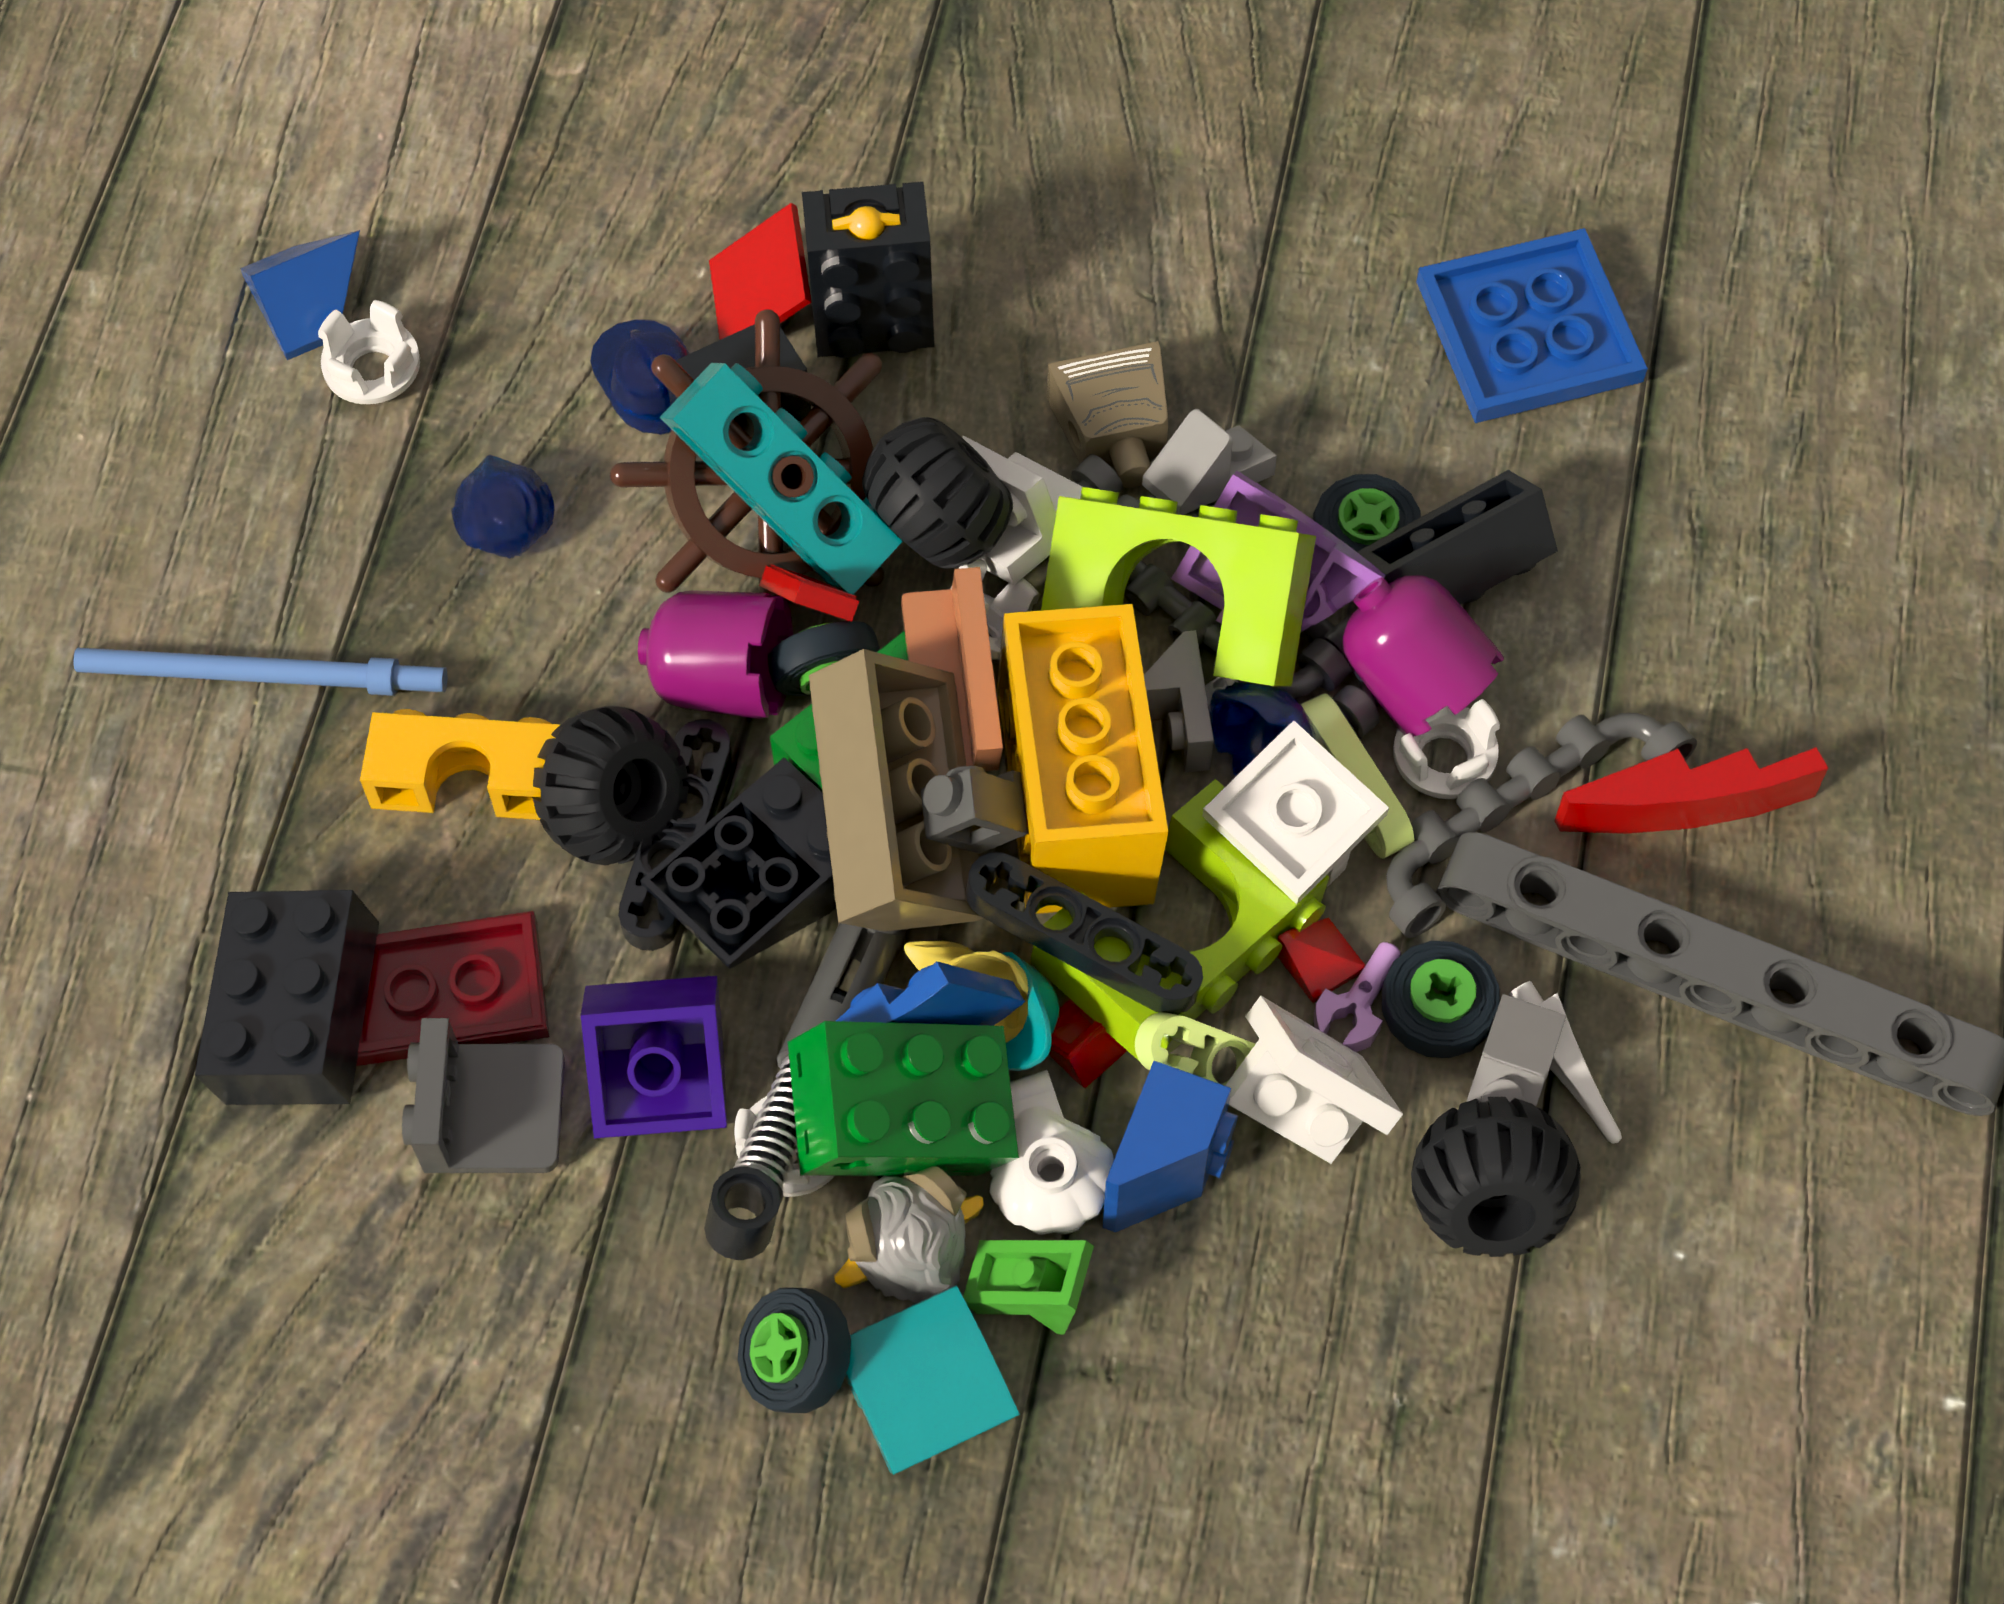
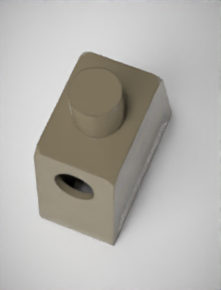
M1156 341L1048 363V402L1079 462L1081 463L1090 454L1096 455L1110 467L1114 468V471L1122 481L1123 487L1133 488L1141 486L1143 475L1151 465L1149 459L1156 458L1167 444L1168 413L1159 342Z

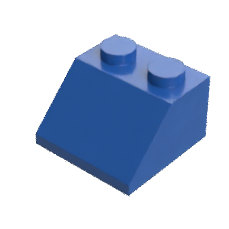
M1153 1061L1106 1179L1103 1215L1104 1229L1118 1232L1202 1196L1209 1175L1221 1179L1234 1144V1140H1231L1238 1119L1237 1115L1228 1112L1231 1094L1230 1087Z

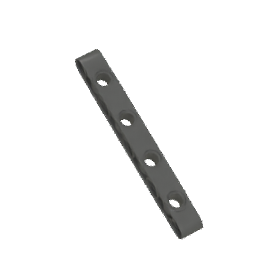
M1467 832L1460 836L1436 890L1437 894L1451 910L1510 933L1523 941L1957 1112L1973 1116H1987L1994 1112L2004 1084V1038L1936 1011L1928 1005L1553 858L1538 855L1479 832ZM1531 892L1540 894L1547 899L1549 904L1541 906L1532 904L1523 897V894ZM1653 940L1662 942L1669 947L1672 954L1656 953L1645 942ZM1771 990L1786 991L1793 996L1797 1004L1782 1003L1773 996ZM1898 1039L1914 1042L1919 1046L1923 1054L1909 1053L1902 1048Z

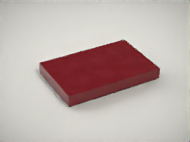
M529 911L378 934L356 1066L407 1059L410 1043L420 1042L422 1018H449L458 1044H508L550 1037L535 912Z

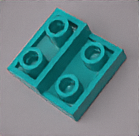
M956 1285L850 1334V1364L845 1377L858 1407L863 1410L889 1472L893 1475L1020 1415L993 1355Z

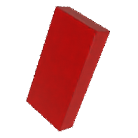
M770 564V566L766 565L759 584L760 587L794 603L851 622L859 604V600H856L857 596L821 580Z

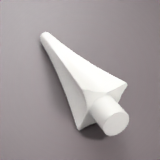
M1531 981L1523 983L1509 993L1511 997L1566 1015L1558 993L1543 1001ZM1566 1016L1550 1069L1589 1114L1607 1141L1612 1144L1618 1143L1622 1138L1621 1132L1589 1072Z

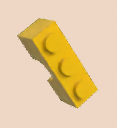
M400 709L393 712V714L372 712L360 782L371 809L434 813L436 796L441 784L457 772L475 770L489 776L487 789L496 817L540 820L532 798L541 797V789L533 787L534 768H543L545 760L537 756L545 741L555 738L551 734L560 724H552L544 719L534 717L522 718L518 722L489 720L484 716L473 713L459 714L455 718L427 716L422 712L411 709Z

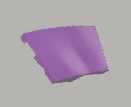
M1238 471L1232 475L1214 507L1238 511L1236 519L1238 524L1258 527L1260 514L1298 520L1296 533L1316 536L1301 632L1312 625H1316L1353 601L1356 595L1371 582L1386 576L1367 559L1317 522ZM1190 546L1171 579L1221 609L1222 611L1216 621L1222 624L1224 592L1220 577L1210 560L1198 549Z

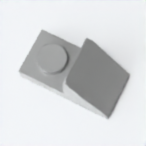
M1194 409L1187 415L1145 472L1142 485L1159 499L1177 501L1176 514L1185 515L1200 508V505L1205 506L1217 501L1236 471L1256 483L1275 475L1277 455L1238 425L1225 431L1199 409Z
M1196 630L1184 631L1144 674L1150 718L1151 720L1167 719L1170 749H1181L1184 771L1186 773L1210 770L1214 739Z
M1502 994L1467 1101L1478 1099L1480 1103L1488 1101V1097H1506L1509 1102L1516 1098L1537 1106L1567 1015Z

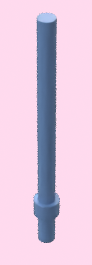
M76 648L73 659L75 671L82 673L367 688L370 695L396 696L398 690L445 692L448 680L445 667L399 665L398 659L371 657L368 663Z

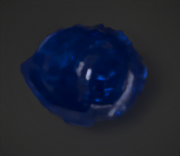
M488 455L461 482L457 488L454 507L451 508L455 528L467 546L509 559L521 556L542 535L547 533L553 524L555 512L554 500L548 483L542 482L541 478L532 468L515 464L493 455Z
M1246 681L1243 683L1234 682L1232 686H1226L1225 689H1217L1212 694L1209 714L1214 739L1213 743L1219 753H1231L1234 775H1238L1293 721L1315 739L1312 722L1303 707L1288 692L1277 686Z

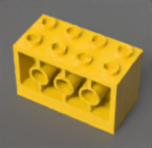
M1133 604L1004 613L997 699L1007 772L1011 770L1020 772L1022 779L1028 834L1016 839L1019 860L1078 892H1083L1089 898L1108 908L1154 904L1168 836V826ZM1026 892L1025 894V909L1029 896L1032 894L1030 892ZM1048 905L1041 908L1036 914L1058 912L1062 907Z

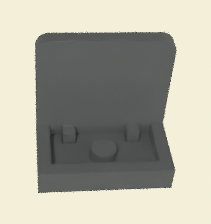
M422 1018L420 1042H411L408 1049V1078L410 1082H416L415 1103L406 1104L403 1109L402 1137L404 1145L412 1146L423 1172L548 1173L554 1170L559 1162L565 1068V1057L562 1049L555 1044H458L449 1018Z

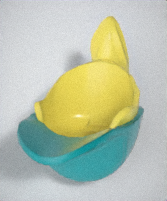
M914 941L905 944V953L918 970L933 965L937 961L1013 981L1025 1002L1006 1018L994 1025L1004 1026L1008 1068L1013 1071H1021L1034 1067L1045 1060L1051 1049V1035L1058 1022L1059 1002L1051 984L1033 966L1012 952L999 953L995 950L974 952L964 945L949 941Z

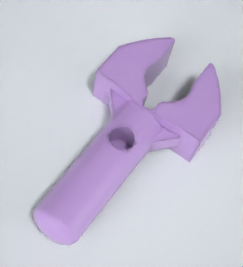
M1380 943L1349 992L1337 995L1325 988L1315 1005L1314 1027L1327 1034L1330 1024L1335 1019L1345 1018L1349 1013L1354 1014L1352 1021L1354 1028L1349 1032L1343 1045L1355 1052L1370 1047L1380 1032L1383 1021L1372 1014L1371 1005L1382 989L1383 982L1392 963L1401 956L1400 950L1391 943Z

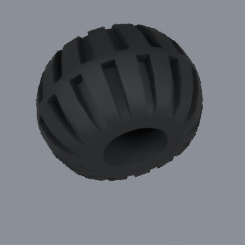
M921 417L902 423L885 434L870 454L862 477V487L866 498L885 523L921 557L941 568H957L967 565L989 553L1008 527L1013 510V500L1010 491L996 476L987 461L950 427L930 417Z
M604 706L578 713L575 717L568 718L553 731L551 735L555 738L547 739L537 756L544 759L545 763L543 768H534L533 787L541 789V797H532L536 813L544 830L551 839L560 845L562 849L585 862L610 865L617 862L622 864L634 861L637 850L643 853L652 848V841L655 839L660 841L666 835L662 831L669 828L671 825L670 820L674 819L677 821L684 814L679 810L681 803H687L689 787L683 786L682 779L687 778L688 773L685 760L682 755L679 756L680 749L668 731L661 728L658 722L633 709L619 706Z
M1488 1097V1101L1480 1103L1478 1099H1473L1461 1103L1458 1110L1456 1108L1449 1109L1439 1116L1435 1123L1431 1124L1416 1148L1411 1172L1412 1193L1423 1220L1450 1247L1454 1249L1464 1247L1463 1253L1480 1256L1482 1253L1489 1254V1257H1504V1254L1510 1253L1516 1256L1530 1253L1529 1248L1532 1246L1541 1248L1563 1230L1576 1208V1202L1579 1198L1581 1167L1576 1149L1563 1127L1541 1108L1516 1098L1509 1102L1506 1097Z

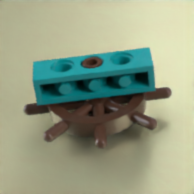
M765 309L760 311L755 318V367L744 368L735 363L729 368L725 363H711L694 380L671 356L662 354L654 358L651 365L653 374L677 397L676 401L659 417L672 429L666 445L664 462L617 463L610 471V479L614 485L621 488H665L671 513L688 541L657 573L656 585L662 592L671 593L678 589L706 558L728 570L759 578V584L766 565L770 566V564L800 574L814 570L827 584L852 595L863 584L875 587L883 581L884 570L880 565L903 541L875 511L864 493L862 477L867 460L874 449L869 432L861 416L851 404L881 372L882 361L878 355L874 353L862 355L834 386L811 373L789 367H780V319L776 312ZM781 392L795 396L807 402L813 408L798 422L790 413L781 408ZM745 413L752 420L754 425L753 438L734 420L737 415ZM829 426L832 427L839 441L842 459H834L826 452L818 457L810 449ZM696 454H697L703 461H695V460H696ZM695 486H729L734 492L708 519L701 507ZM830 502H834L836 507L830 516L823 507ZM751 510L758 515V552L744 549L725 538ZM783 540L791 548L783 550ZM759 586V593H768L772 596H779Z

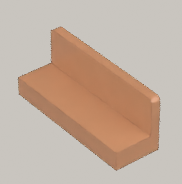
M980 567L954 569L952 589L903 594L901 606L908 661L954 673L966 766H978L984 768L985 771L999 770L1003 744Z

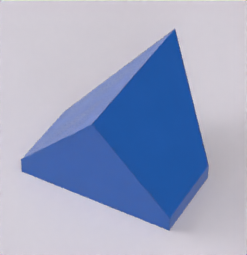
M360 230L296 245L240 268L251 293L287 360L323 346V339L319 338L318 335L323 321L334 310H338L343 314Z

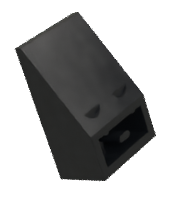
M786 758L781 759L640 880L641 885L729 969L737 966L836 909L823 793Z

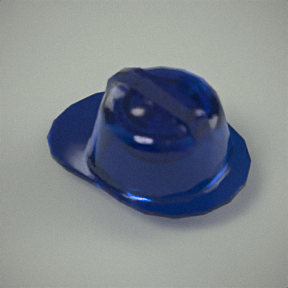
M635 319L618 323L601 334L592 348L591 366L597 381L614 410L627 425L642 433L659 435L670 433L672 429L659 418L671 406L668 388L653 374L651 365L654 358L662 354L669 355L674 360H677L690 353L681 339L669 327L652 320Z

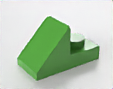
M979 1240L963 1298L969 1309L977 1314L1031 1315L1056 1334H1065L1078 1306L1094 1246L1087 1240Z

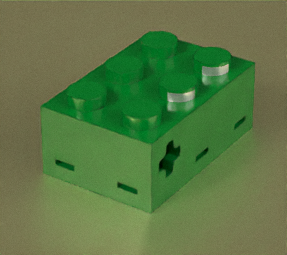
M824 1021L787 1042L800 1176H906L932 1166L939 1167L948 1176H979L1019 1158L1004 1026Z

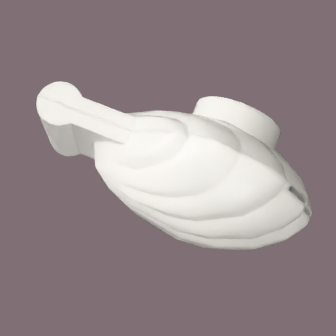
M1047 1070L1010 1082L1019 1158L991 1170L990 1174L993 1178L990 1183V1194L994 1202L999 1205L1007 1220L1014 1225H1022L1039 1235L1053 1232L1069 1234L1079 1230L1086 1221L1099 1215L1105 1200L1106 1179L1114 1158L1112 1150L1101 1142L1100 1136L1064 1119Z

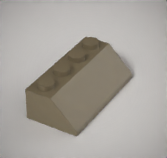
M862 649L810 674L812 712L815 724L838 923L879 931H894L974 922L984 919L971 909L966 900L968 873L972 864L979 858L978 853L926 839L921 789L926 787L933 777L937 775L946 776L950 770L966 766L954 673Z

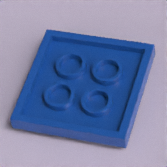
M1585 228L1418 269L1417 285L1475 423L1644 382L1648 368Z

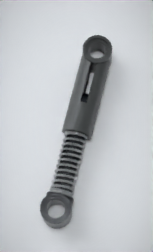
M839 923L777 1056V1065L780 1071L776 1075V1080L771 1085L772 1090L768 1092L767 1099L762 1104L763 1109L758 1113V1119L753 1124L754 1128L749 1133V1139L744 1143L745 1148L740 1152V1158L736 1161L735 1166L723 1173L713 1185L704 1230L706 1239L711 1247L725 1258L734 1260L751 1259L762 1253L769 1245L778 1209L784 1198L783 1183L788 1180L787 1173H790L793 1169L791 1163L797 1160L796 1153H798L787 1042L824 1021H836L850 1008V1004L856 995L869 987L875 986L877 983L884 984L894 959L902 950L907 929L879 931ZM856 959L861 964L847 992L841 988ZM744 1208L754 1213L756 1217L748 1220L739 1219L731 1215L728 1210Z

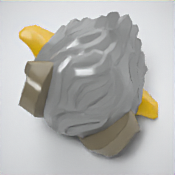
M932 1166L903 1177H881L873 1183L868 1198L845 1214L850 1247L847 1249L849 1258L834 1275V1281L842 1288H848L869 1280L876 1290L881 1289L884 1296H894L898 1300L909 1299L913 1303H918L948 1288L957 1286V1283L960 1281V1269L964 1266V1256H966L965 1224L979 1215L984 1206L983 1197L974 1195L965 1198L967 1193L937 1166Z

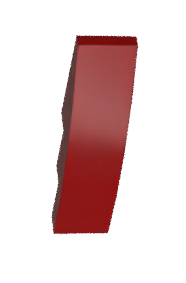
M1817 747L1760 769L1748 748H1745L1691 770L1679 749L1563 792L1554 822L1560 832L1630 834L1692 829L1744 819L1814 798L1829 768Z

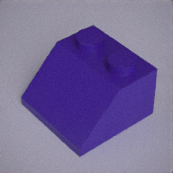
M717 976L585 986L580 1016L594 1139L727 1128L723 1031Z

